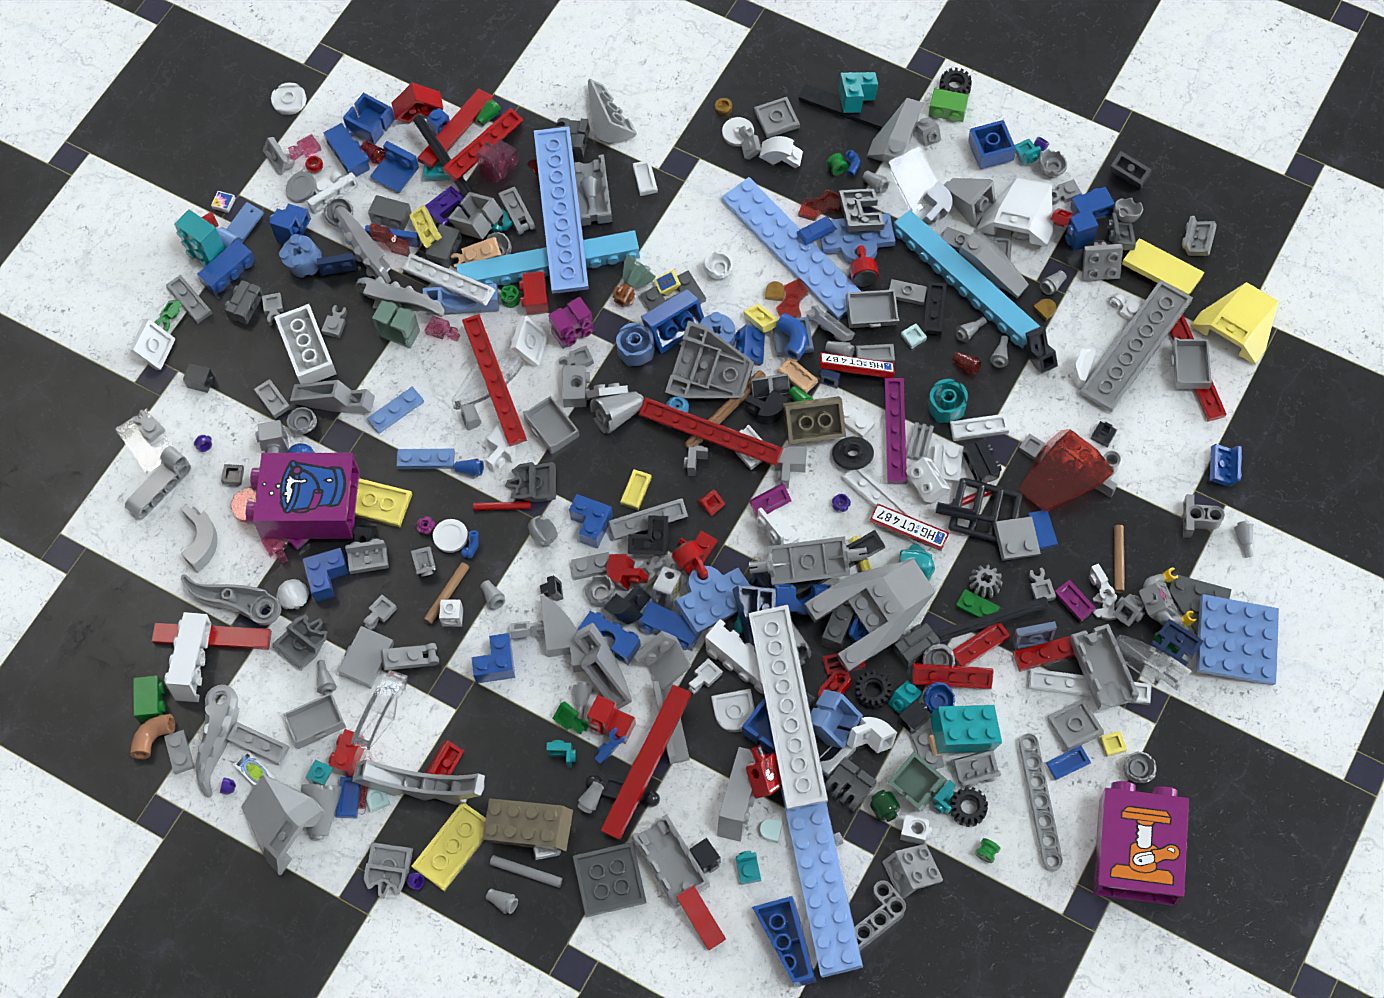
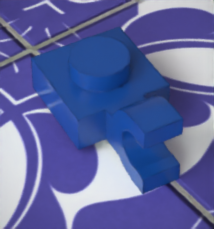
M616 727L609 733L610 742L607 744L604 742L597 749L599 754L594 759L600 764L606 761L618 745L627 739L625 735L620 739H616L615 734L618 731Z

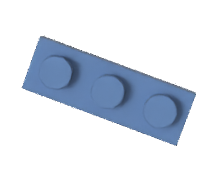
M412 386L369 416L367 420L377 433L380 434L423 404L424 400Z
M454 448L398 449L397 469H454Z

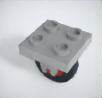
M1094 240L1086 243L1083 247V281L1120 278L1123 253L1122 244H1111L1104 240Z

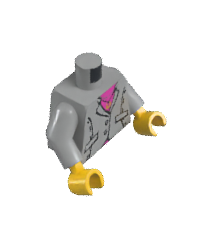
M1170 568L1163 574L1147 578L1139 594L1151 618L1163 626L1168 619L1173 620L1179 625L1183 623L1185 626H1190L1196 621V619L1190 618L1194 614L1193 611H1188L1183 617L1179 615L1168 587L1164 583L1165 581L1171 582L1178 578V575L1175 577L1171 575V571L1175 570V568Z

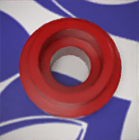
M315 155L308 157L305 163L306 169L311 173L319 172L323 168L322 159Z

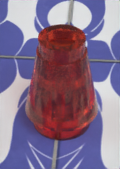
M368 141L363 142L361 145L363 152H366L372 163L380 164L384 159L385 151L383 148Z
M959 351L953 355L952 361L968 374H976L981 367V361L978 357Z

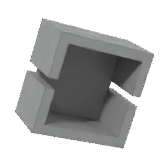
M469 192L460 205L470 218L468 219L463 210L457 207L448 219L462 234L483 239L492 228L491 224L494 225L499 220L503 211L494 198Z

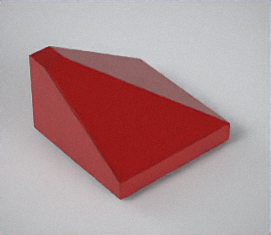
M715 489L696 501L710 516H713L725 505V502Z

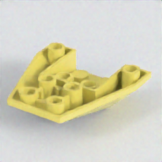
M1246 282L1201 311L1191 324V327L1206 336L1211 330L1241 347L1239 356L1255 365L1266 350L1278 300Z

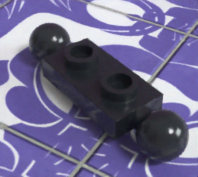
M590 775L586 779V786L589 788L593 782H598L604 787L601 796L616 800L625 780L606 775L605 780L602 781L599 776ZM655 791L643 793L637 806L640 807L642 800L647 806L655 807L660 802V796Z

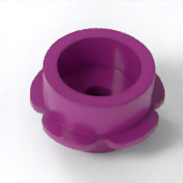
M428 516L420 518L417 521V531L424 535H429L435 528V522Z

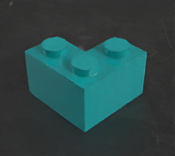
M875 72L840 74L838 92L843 113H861L863 101L875 100L878 88Z

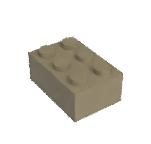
M840 396L783 403L787 441L789 444L846 437L843 402Z

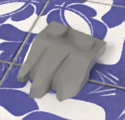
M371 842L369 860L366 863L364 874L367 888L371 889L373 886L378 885V896L383 899L390 887H393L395 893L400 894L409 874L413 848Z

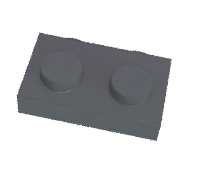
M1112 213L1111 219H1108L1107 230L1110 231L1109 241L1112 244H1122L1124 251H1135L1136 241L1132 223L1118 222L1117 214Z

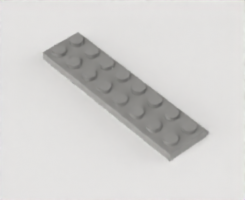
M1160 280L1082 387L1080 394L1108 411L1113 412L1190 305L1193 297Z

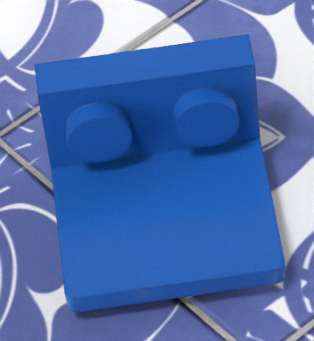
M386 141L383 145L385 157L370 177L372 180L400 193L419 169L417 157Z

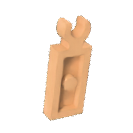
M492 237L462 248L463 254L454 253L451 255V258H459V262L454 264V267H456L458 264L500 256L501 253L496 238Z

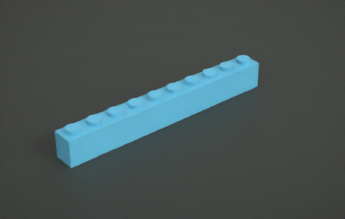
M911 210L894 222L893 232L898 239H902L910 250L915 251L922 261L931 265L932 269L937 274L942 275L949 285H953L962 297H966L974 308L984 313L986 319L994 322L1002 333H1006L1014 344L1019 345L1022 349L1025 347L1024 345L1027 344L1025 333L1040 327L1032 318Z
M635 230L583 240L586 268H597L607 264L613 265L624 261L628 254L635 259L640 258ZM547 247L456 265L457 273L483 284L496 283L497 286L523 281V273L544 271L545 277L550 276Z

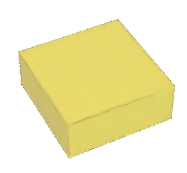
M1120 731L1100 737L1106 757L1127 751Z

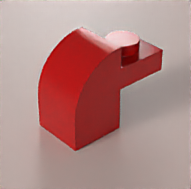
M609 554L607 574L620 588L629 590L630 584L640 585V583H648L649 575L641 568H634L635 561L627 554Z

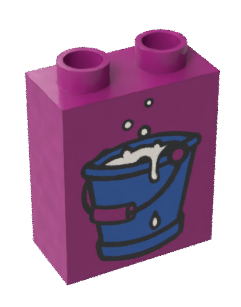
M261 453L260 468H252L250 474L251 489L256 491L255 501L247 502V524L255 525L261 539H353L352 531L355 521L360 474L354 454Z

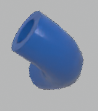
M783 313L776 329L789 336V342L784 352L790 358L800 360L808 343L807 331L799 320Z

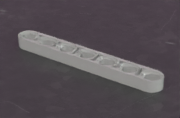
M1027 733L1021 737L1019 748L1044 868L1050 872H1055L1060 869L1063 863L1039 742L1035 735ZM1031 739L1034 742V747L1026 748L1023 745V741ZM1035 758L1038 761V766L1035 768L1029 767L1027 760ZM1034 777L1040 778L1042 785L1040 787L1033 786L1031 779ZM1043 797L1046 800V805L1043 807L1037 806L1035 799ZM1043 816L1048 817L1050 825L1047 827L1042 826L1039 823V818ZM1046 836L1052 837L1054 845L1051 847L1046 846L1043 843V838ZM1048 857H1056L1059 864L1055 867L1050 866L1047 862Z

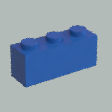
M340 123L323 132L326 143L348 174L352 172L357 177L370 170L368 164L370 159L366 152H361L362 148L357 140H353V134L349 128H345Z
M237 239L199 271L197 276L200 282L216 296L228 284L236 280L243 271L250 268L256 260L252 251Z
M648 601L642 613L643 616L638 620L639 628L646 634L653 633L657 635L661 631L677 637L683 650L693 651L701 633L695 635L682 615Z

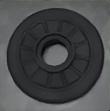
M852 436L838 441L833 448L832 456L835 463L840 467L848 470H858L866 467L872 461L874 449L864 438ZM850 451L858 452L855 456H851L848 453Z

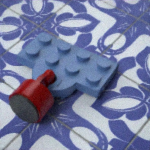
M890 213L882 214L885 223L884 230L848 232L845 218L833 219L831 221L837 230L820 238L824 254L841 252L847 263L851 262L849 266L853 284L857 286H870L878 280L879 273L877 263L874 260L877 255V248L895 246Z
M690 540L676 548L671 556L680 571L685 570L689 576L686 581L688 594L677 599L674 604L693 633L697 635L714 626L719 619L723 621L738 613L732 589L737 585L750 586L739 568L722 575L717 569L711 566H704L701 561L705 556L704 552L695 540Z

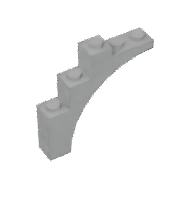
M366 759L356 763L352 782L392 796L407 794L424 801L436 798L453 805H460L466 803L469 798L481 796L485 786V776L479 773L458 776L427 774L399 769Z

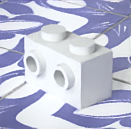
M922 457L906 470L909 482L916 486L919 491L918 496L924 502L934 503L951 490L933 461L929 458Z

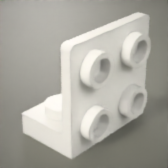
M762 508L758 509L757 527L763 535L766 534L768 536L771 546L799 541L800 537L777 509L768 515Z

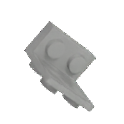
M664 631L657 634L634 655L637 662L650 667L656 681H659L660 689L666 690L691 667L677 637Z
M926 844L895 851L883 861L891 882L902 899L908 897L917 889L943 881Z

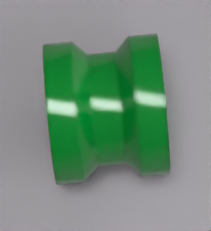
M841 153L833 154L826 161V164L832 168L831 172L835 176L844 173L848 169V164L843 160L844 157Z
M507 285L501 289L500 295L503 305L507 308L516 307L520 302L518 289L513 285Z
M983 838L980 842V848L975 851V855L981 860L992 864L995 860V854L999 853L1001 848L995 842Z

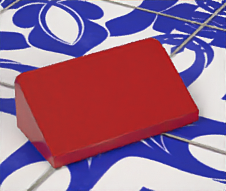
M443 741L425 773L451 775L464 750L450 741Z

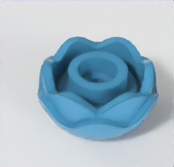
M674 396L666 403V405L687 413L689 411V404L685 398Z

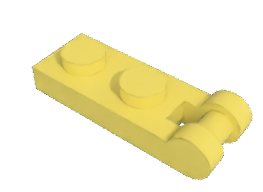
M424 205L409 215L426 248H429L435 240L438 241L442 238L428 209Z

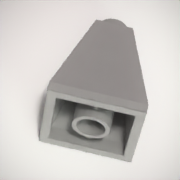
M952 178L944 184L952 195V205L974 228L980 223L983 214L996 201L994 182L991 179Z

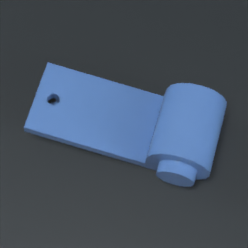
M246 202L227 229L224 227L217 228L225 249L237 239L243 243L264 212Z

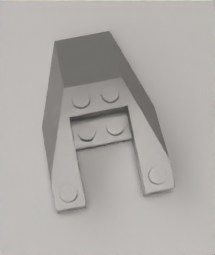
M911 559L855 573L806 602L804 608L815 623L846 602L849 603L869 633L837 654L836 657L844 669L849 672L896 642L936 591L916 561Z

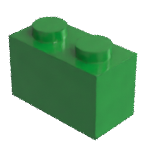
M157 675L134 678V717L139 722L163 715V712L166 711L165 701L163 700L165 683Z

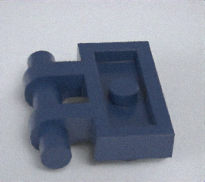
M1168 619L1157 635L1163 642L1160 644L1154 640L1150 647L1156 650L1155 653L1158 655H1163L1170 659L1173 665H1179L1185 669L1189 662L1182 657L1185 654L1192 659L1202 645L1203 640L1173 620ZM1170 644L1179 650L1178 653L1175 654L1167 646Z

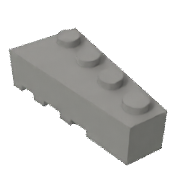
M738 748L718 819L717 836L741 842L745 825H748L749 808L753 807L755 800L746 772V766L754 761L749 749Z

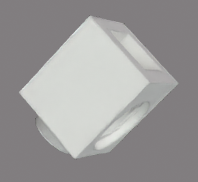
M441 600L439 619L442 626L462 627L463 606L461 600Z
M905 815L900 840L921 845L925 844L926 839L930 840L932 828L929 827L930 820ZM919 827L922 829V833L915 834L911 829Z

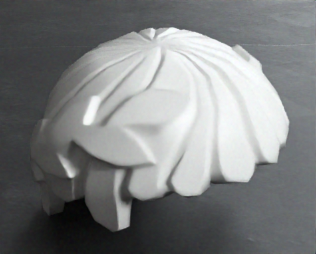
M714 251L712 254L705 256L703 267L712 278L722 279L731 273L733 262L725 253Z
M296 579L283 582L277 591V600L281 607L286 610L288 608L299 609L300 606L307 602L309 596L307 586Z

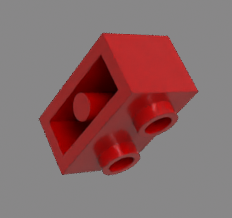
M544 271L523 273V281H519L520 291L524 292V297H521L522 308H526L527 314L549 312Z
M345 729L343 734L339 735L336 743L337 748L335 753H331L328 763L333 768V773L345 777H353L356 763L360 761L367 741L364 735Z

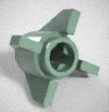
M628 254L624 260L622 278L624 284L638 289L652 283L656 276L650 272L651 268L636 261L631 255Z

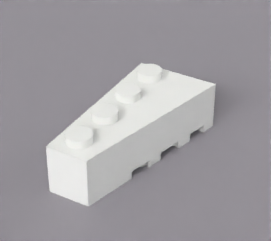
M184 612L182 620L180 619L178 637L174 639V653L169 658L170 668L169 672L165 674L164 679L175 701L199 702L200 695L196 694L197 686L202 684L200 666L205 665V651L203 648L208 647L211 622L207 614Z
M719 619L705 637L707 654L715 660L719 659L723 662V666L726 669L734 670L743 681L751 682L755 685L754 687L758 692L764 694L755 647L750 643L744 644L739 634L734 630L729 632L723 627L726 623Z

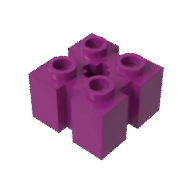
M580 297L568 303L564 309L559 308L548 315L549 322L551 323V332L563 349L574 345L580 336L581 338L588 337L594 331L592 313Z

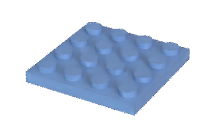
M1202 594L1199 604L1198 638L1203 640V643L1197 650L1196 672L1275 685L1279 608Z

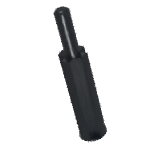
M941 502L937 503L935 513L973 522L975 519L990 523L995 521L994 517L977 514V510Z

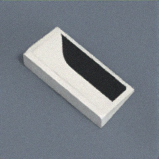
M847 744L844 749L831 746L819 757L822 773L829 778L836 771L843 758L846 757L848 759L856 751V748L852 749Z

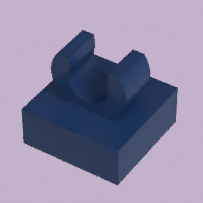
M822 369L820 383L837 389L840 383V371L833 372L828 369Z

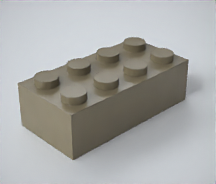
M489 798L482 839L495 844L566 851L573 810L561 805Z

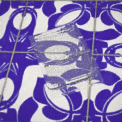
M920 147L888 161L891 174L908 208L915 213L930 206L923 197L933 187L936 180Z
M146 409L144 411L149 419L152 415L150 414L148 409ZM141 413L136 415L135 418L141 419ZM130 419L115 430L147 474L163 464L160 455L166 447H175L165 433H162L153 442H150L138 430L139 426L134 423L133 419Z

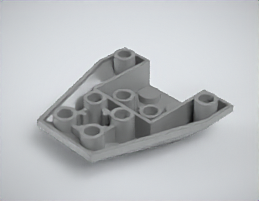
M262 775L241 806L266 862L278 875H282L291 862L292 858L286 852L303 827H314L325 812L314 798L267 775Z

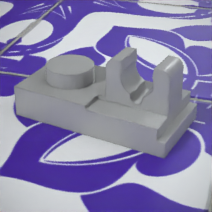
M274 137L267 138L263 152L278 174L283 175L285 169L293 168L295 161H289L290 154L283 153Z

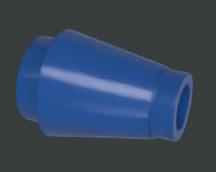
M478 458L456 461L454 470L456 473L478 477L483 474L484 463Z

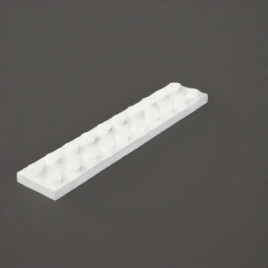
M784 605L749 613L786 807L790 810L828 802L789 606Z

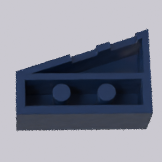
M737 585L732 591L746 643H750L755 647L749 613L775 608L776 589Z

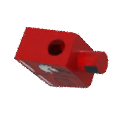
M760 745L750 750L754 761L746 766V772L755 799L769 796L782 787L776 753L773 752L765 755Z

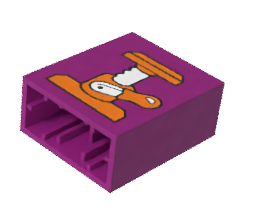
M1125 781L1112 782L1111 788L1105 787L1099 799L1093 895L1177 906L1180 903L1185 892L1189 798L1178 797V791L1171 787H1155L1152 793L1137 792L1135 784Z

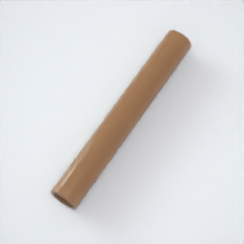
M1123 525L1114 526L1116 593L1125 592Z
M461 562L423 620L432 624L440 613L441 600H448L470 568L467 564Z

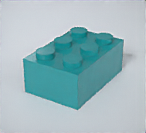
M190 209L174 223L177 229L176 233L182 240L181 244L186 248V254L192 259L196 258L199 260L203 267L225 250L216 227Z
M995 705L939 706L930 715L937 754L982 752L990 749L994 751L1002 744Z

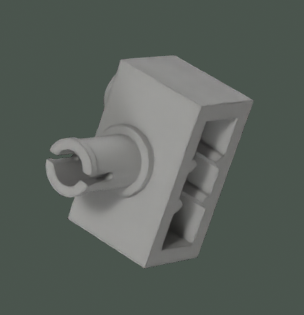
M276 420L258 424V431L255 432L257 443L260 442L261 451H265V453H287L289 449L288 436L281 421Z

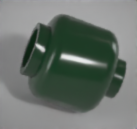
M881 790L871 797L870 807L878 820L890 822L898 816L897 812L900 809V805L892 792Z

